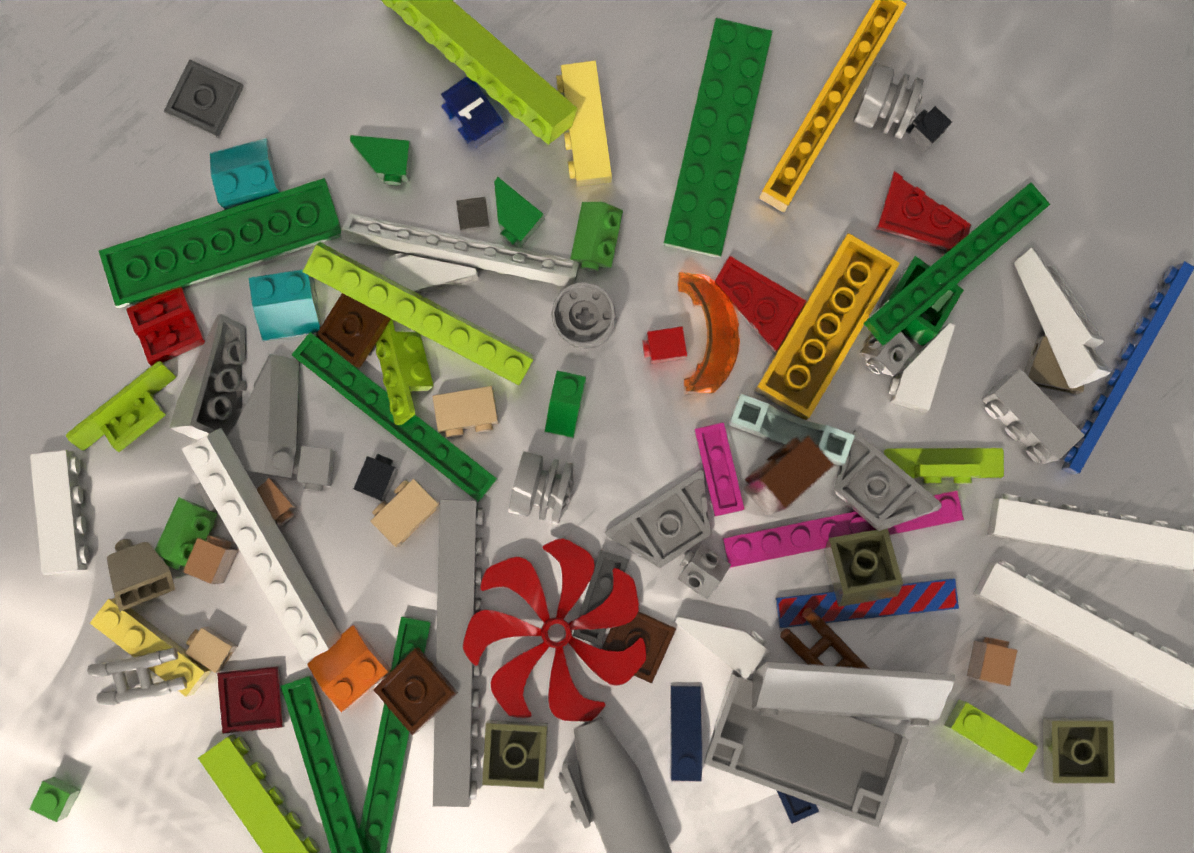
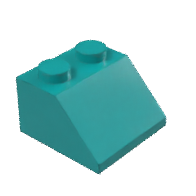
M267 138L210 153V172L218 204L225 210L281 192Z
M303 269L248 278L252 307L262 341L308 335L310 332L314 334L319 331L321 322L315 281L313 277L303 273Z

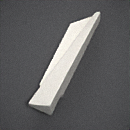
M1034 248L1029 249L1015 261L1014 265L1070 388H1077L1107 376L1111 371L1094 349L1105 340L1060 273L1052 265L1046 266L1037 250Z

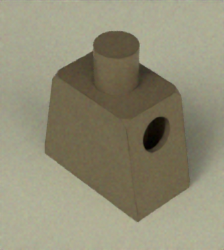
M1039 337L1035 341L1024 373L1039 388L1072 395L1083 393L1084 385L1077 388H1070L1047 337Z
M123 539L116 543V552L108 555L107 564L119 611L175 590L169 567L149 542L133 545L130 539Z

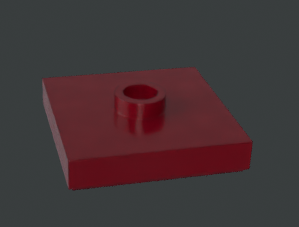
M279 666L217 673L222 734L285 727Z

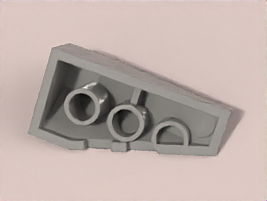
M222 314L217 315L177 400L170 429L194 439H201L219 428H222L227 437L231 428H234L241 414L242 391H246V381H242V363L245 361V325Z
M269 354L253 385L254 389L247 403L243 404L240 410L241 414L234 428H231L227 435L228 441L246 472L277 477H292L297 439L299 361L297 359Z

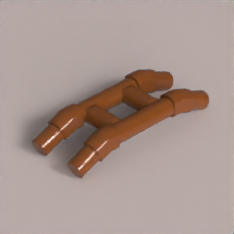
M806 608L802 616L822 638L810 649L790 629H784L780 634V637L807 665L825 666L818 657L832 646L843 658L835 667L870 669L812 608Z

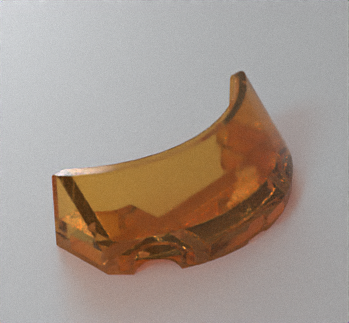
M679 272L677 276L678 293L687 294L691 298L693 307H702L707 327V344L701 364L696 365V371L691 377L683 380L684 395L714 394L730 375L738 356L740 345L738 318L731 301L707 275Z

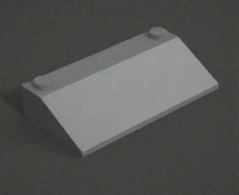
M766 662L753 673L752 710H760V715L778 716V711L910 720L911 726L927 727L929 722L939 719L955 682V675Z
M732 674L721 704L704 764L879 827L909 739L850 716L778 711V716L760 715V710H752L753 681Z

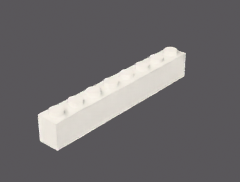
M222 428L183 448L184 455L303 661L305 662L329 650L341 636Z
M1003 494L1002 499H993L987 535L1194 571V527L1181 525L1180 530L1169 528L1170 523L1151 520L1150 525L1139 523V517L1121 515L1120 520L1109 518L1110 512L1092 510L1091 514L1081 513V507L1062 504L1061 509L1052 508L1049 501L1032 499V504L1020 502V496Z
M1000 560L999 564H988L973 595L1179 705L1194 710L1193 661L1188 660L1186 664L1178 660L1179 654L1164 646H1161L1159 650L1150 645L1151 639L1138 632H1134L1133 635L1123 630L1125 625L1109 617L1106 621L1097 617L1098 611L1083 603L1077 606L1069 602L1071 597L1057 589L1051 592L1043 588L1044 582L1027 574L1026 578L1015 573L1017 570L1015 566Z

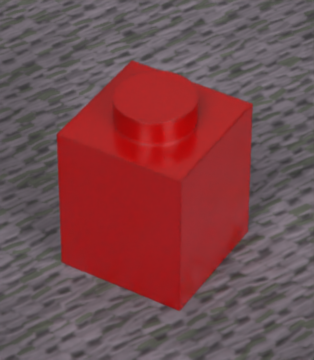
M683 326L648 331L646 334L647 340H642L644 358L650 357L651 364L687 358Z

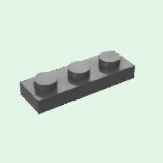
M600 550L579 617L597 608L610 596L613 589V569L617 568L625 572L629 559ZM606 628L574 630L572 636L601 646Z

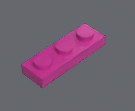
M724 422L694 429L714 517L745 510Z

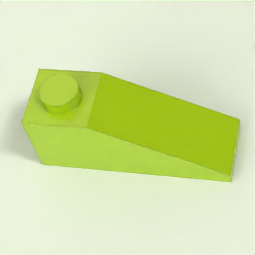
M960 699L944 724L1024 773L1038 746L996 719Z

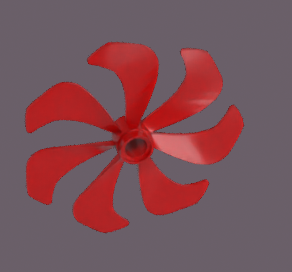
M563 538L551 541L543 546V550L550 553L559 562L562 571L561 596L556 617L550 618L538 575L528 560L521 557H512L487 568L481 581L480 589L482 591L496 587L511 589L532 607L544 623L542 628H539L511 615L493 610L479 611L470 619L463 641V650L470 662L475 666L478 665L485 648L500 639L519 636H541L544 641L510 660L494 673L491 680V691L498 703L511 717L530 718L532 716L524 700V687L536 663L546 650L552 647L555 648L548 693L551 712L555 717L564 721H592L604 709L605 702L587 699L579 693L571 679L563 647L569 644L585 664L608 684L623 685L627 683L646 661V648L643 638H639L624 651H607L573 637L572 630L604 629L630 623L636 617L639 610L634 579L622 570L614 568L612 571L613 589L610 596L594 610L567 622L564 618L586 589L595 569L593 557L587 550ZM554 624H560L564 628V636L559 641H552L548 637V630Z

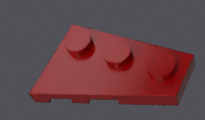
M894 171L876 229L950 251L969 235L971 228L969 222L943 204H938L925 194L926 192L917 186L914 187L904 180L903 176Z
M729 256L714 281L715 285L776 353L805 305L806 300Z

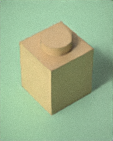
M201 627L200 630L195 629L188 638L186 645L189 648L185 654L217 673L224 669L238 645L209 627Z

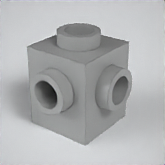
M900 332L884 346L880 344L874 335L870 336L860 353L867 360L866 365L872 372L878 375L883 373L894 376L904 367L905 362L916 349Z
M701 544L695 553L689 551L680 563V566L684 569L677 579L705 599H708L721 583L731 564Z

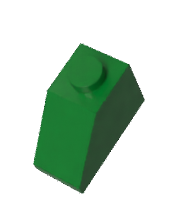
M350 135V142L353 148L378 178L384 180L383 183L401 185V181L409 182L413 149L409 140Z
M497 177L494 185L498 224L502 230L500 235L510 244L514 245L517 242L523 247L545 220L544 214Z
M556 371L544 432L574 438L586 385L585 376Z

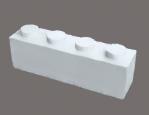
M68 450L30 454L42 575L87 570L86 563H89L90 555L88 547L84 545L83 538L87 526L85 517L81 516L80 504L83 503V490L81 486H78L77 474L80 473L79 458L75 456V452Z

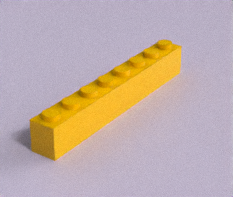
M875 0L763 188L759 199L785 213L907 3L901 0Z

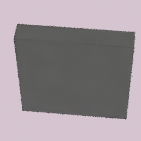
M189 59L164 112L219 138L244 86L238 81Z

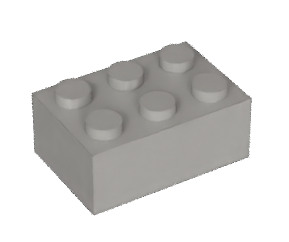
M1021 369L1006 375L981 399L986 404L984 406L986 412L994 419L999 418L1007 426L1005 427L1007 434L1015 441L1020 440L1027 447L1026 453L1037 463L1041 461L1045 464L1058 461L1085 436Z

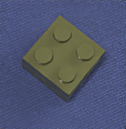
M888 528L881 531L872 530L828 539L824 554L838 607L898 596L903 586V581Z
M1043 718L1044 779L1052 783H1115L1113 721L1105 718Z
M488 720L485 726L482 785L544 789L548 723Z

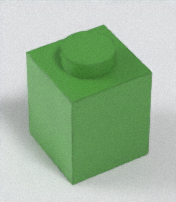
M56 777L44 780L29 810L59 822L69 816L81 789Z

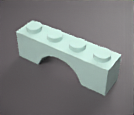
M743 394L738 396L728 423L732 427L781 445L787 444L795 437L802 440L809 436L831 462L839 466L845 464L855 436L828 425L792 416L774 408L768 403Z

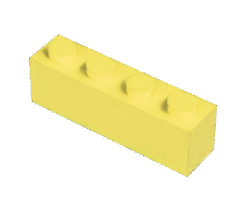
M596 60L561 65V75H556L558 92L564 93V97L577 107L573 125L569 128V132L564 133L566 150H572L573 161H568L570 179L576 178L577 187L612 183Z
M115 598L108 599L90 622L92 626L133 657L175 647L178 652V659L149 667V669L164 681L184 676L187 688L178 691L185 697L194 695L212 672V670L186 655V649L132 608L119 611Z

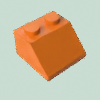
M354 624L340 635L341 638L329 650L317 655L307 664L321 689L340 712L347 710L391 670Z

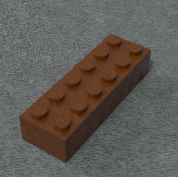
M809 436L802 440L795 437L776 450L767 459L768 462L756 468L744 479L748 484L743 490L766 515L787 509L827 473L834 464Z

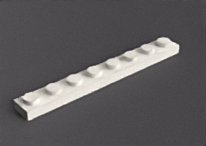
M350 213L341 229V239L352 241L356 244H367L385 250L409 253L413 256H424L438 259L442 262H453L467 265L471 268H482L496 271L500 274H511L525 277L529 280L554 283L558 286L575 284L579 268V262L567 258Z

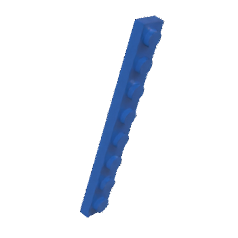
M1184 261L1175 267L1171 266L1162 279L1165 282L1161 292L1157 291L1148 304L1151 310L1147 317H1142L1134 329L1137 335L1133 342H1128L1120 354V358L1123 360L1118 369L1113 368L1111 373H1109L1105 381L1108 386L1104 394L1100 393L1092 403L1091 409L1094 411L1090 419H1085L1078 428L1085 436L1063 456L1062 460L1065 461L1061 468L1063 471L1070 475L1080 474L1194 270L1193 265Z

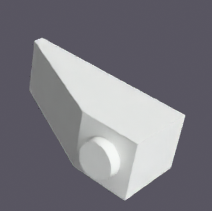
M404 253L387 257L388 261L381 263L384 276L420 295L479 279L476 268L412 255L405 256Z
M949 323L944 326L938 335L898 374V377L893 376L888 389V394H892L891 403L923 413L930 410L955 327L954 324Z
M679 616L674 620L680 627L745 679L749 677L768 653V650L763 647L766 641L753 630L750 634H747L742 630Z

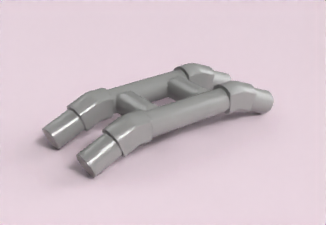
M175 647L148 653L143 656L91 664L87 669L90 676L104 677L111 674L113 676L117 691L99 693L96 697L99 704L117 705L122 702L159 697L187 688L184 676L153 684L149 667L178 659V652ZM136 669L141 687L130 689L124 671Z

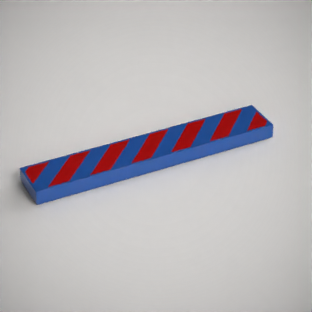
M955 578L903 584L897 597L838 607L835 591L775 598L779 628L810 625L802 616L806 608H812L826 623L959 609Z

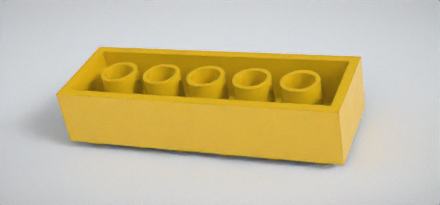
M847 233L754 391L801 419H809L864 326L863 323L868 319L900 263Z

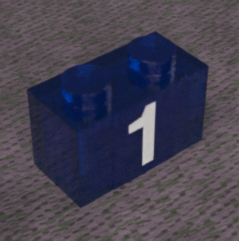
M468 76L441 93L444 102L441 108L450 121L455 118L461 126L457 131L466 144L472 142L477 149L505 130L504 122L477 83L470 80Z

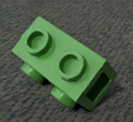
M582 202L570 259L581 263V268L588 271L598 272L599 267L611 268L623 210L605 202Z
M178 497L155 548L157 554L164 558L163 561L167 566L179 570L180 566H186L197 538H207L208 533L214 527L217 513Z

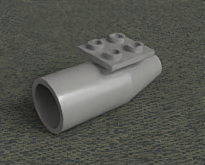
M596 718L575 727L574 736L578 760L572 763L568 761L563 763L562 772L559 773V781L564 793L570 792L573 801H570V808L576 823L582 821L586 829L591 827V822L594 821L606 853H672L639 768L603 718Z

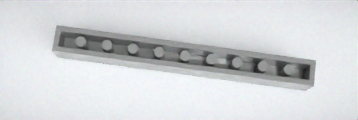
M440 500L436 668L455 688L458 694L434 718L432 807H469L471 799H477V781H472V768H477L478 750L472 749L473 738H478L479 720L473 719V707H479V689H474V677H479L480 660L476 666L470 662L463 650V641L470 619L474 614L481 611V598H476V586H481L482 568L477 567V555H482L483 538L477 537L478 525H483V507H478V501Z

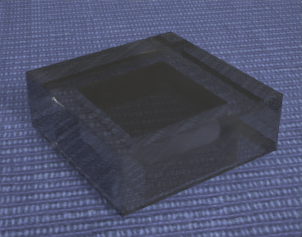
M486 197L456 201L460 231L490 228Z

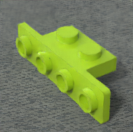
M391 319L375 344L376 355L380 361L383 383L387 390L390 411L393 414L395 425H402L415 415L410 391H428L434 385L421 334L418 332L395 331L393 320Z
M161 361L156 362L86 419L78 423L66 434L67 439L84 451L105 435L116 451H122L166 416L154 395L172 382L176 376Z
M887 448L883 451L886 457L912 479L923 478V484L942 483V478H953L954 484L972 483V478L1004 477V450L1002 448Z

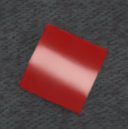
M182 287L156 295L126 309L134 333L139 337L147 361L151 366L158 361L163 363L197 348L206 341Z

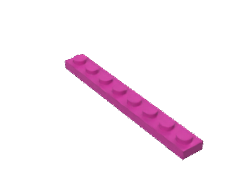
M958 491L933 495L941 502L942 507L939 510L888 528L889 535L964 520ZM855 511L723 538L727 562L731 564V568L824 549L829 538L877 529Z

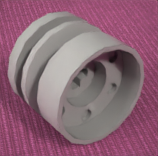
M875 63L859 101L853 122L872 129L879 117L884 118L882 132L887 134L892 123L895 122L897 124L894 137L901 139L907 128L912 124L922 99L921 91L924 80L916 77L911 88L908 89L906 87L910 75L905 73L898 85L892 83L894 69Z
M585 282L572 284L562 290L554 300L551 312L553 326L559 336L572 346L583 349L597 347L607 341L614 332L617 321L615 306L607 292L597 285ZM587 309L588 313L593 316V319H589L587 325H583V322L577 319V317L583 314V310Z
M524 451L517 470L508 512L528 517L533 506L537 505L540 506L539 520L544 521L548 508L553 509L551 523L559 525L561 517L568 508L574 485V464L566 462L563 474L561 475L557 474L559 460L554 459L549 471L543 470V456Z

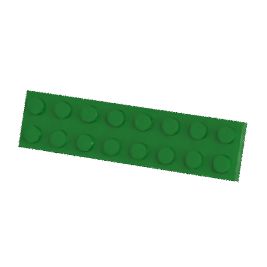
M719 18L715 19L663 245L721 258L772 30Z
M323 178L114 245L98 252L115 307L121 308L180 287L190 286L316 245L319 242L323 243L341 237L342 227L327 180Z

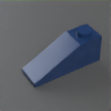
M670 686L671 781H702L701 686Z

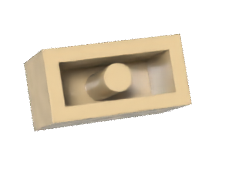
M492 386L432 396L438 432L446 433V437L464 435L463 430L475 428L476 433L493 430V425L499 424Z
M407 479L394 490L396 496L389 503L383 501L372 512L375 517L370 522L395 547H400L440 507V504L415 479L411 482Z

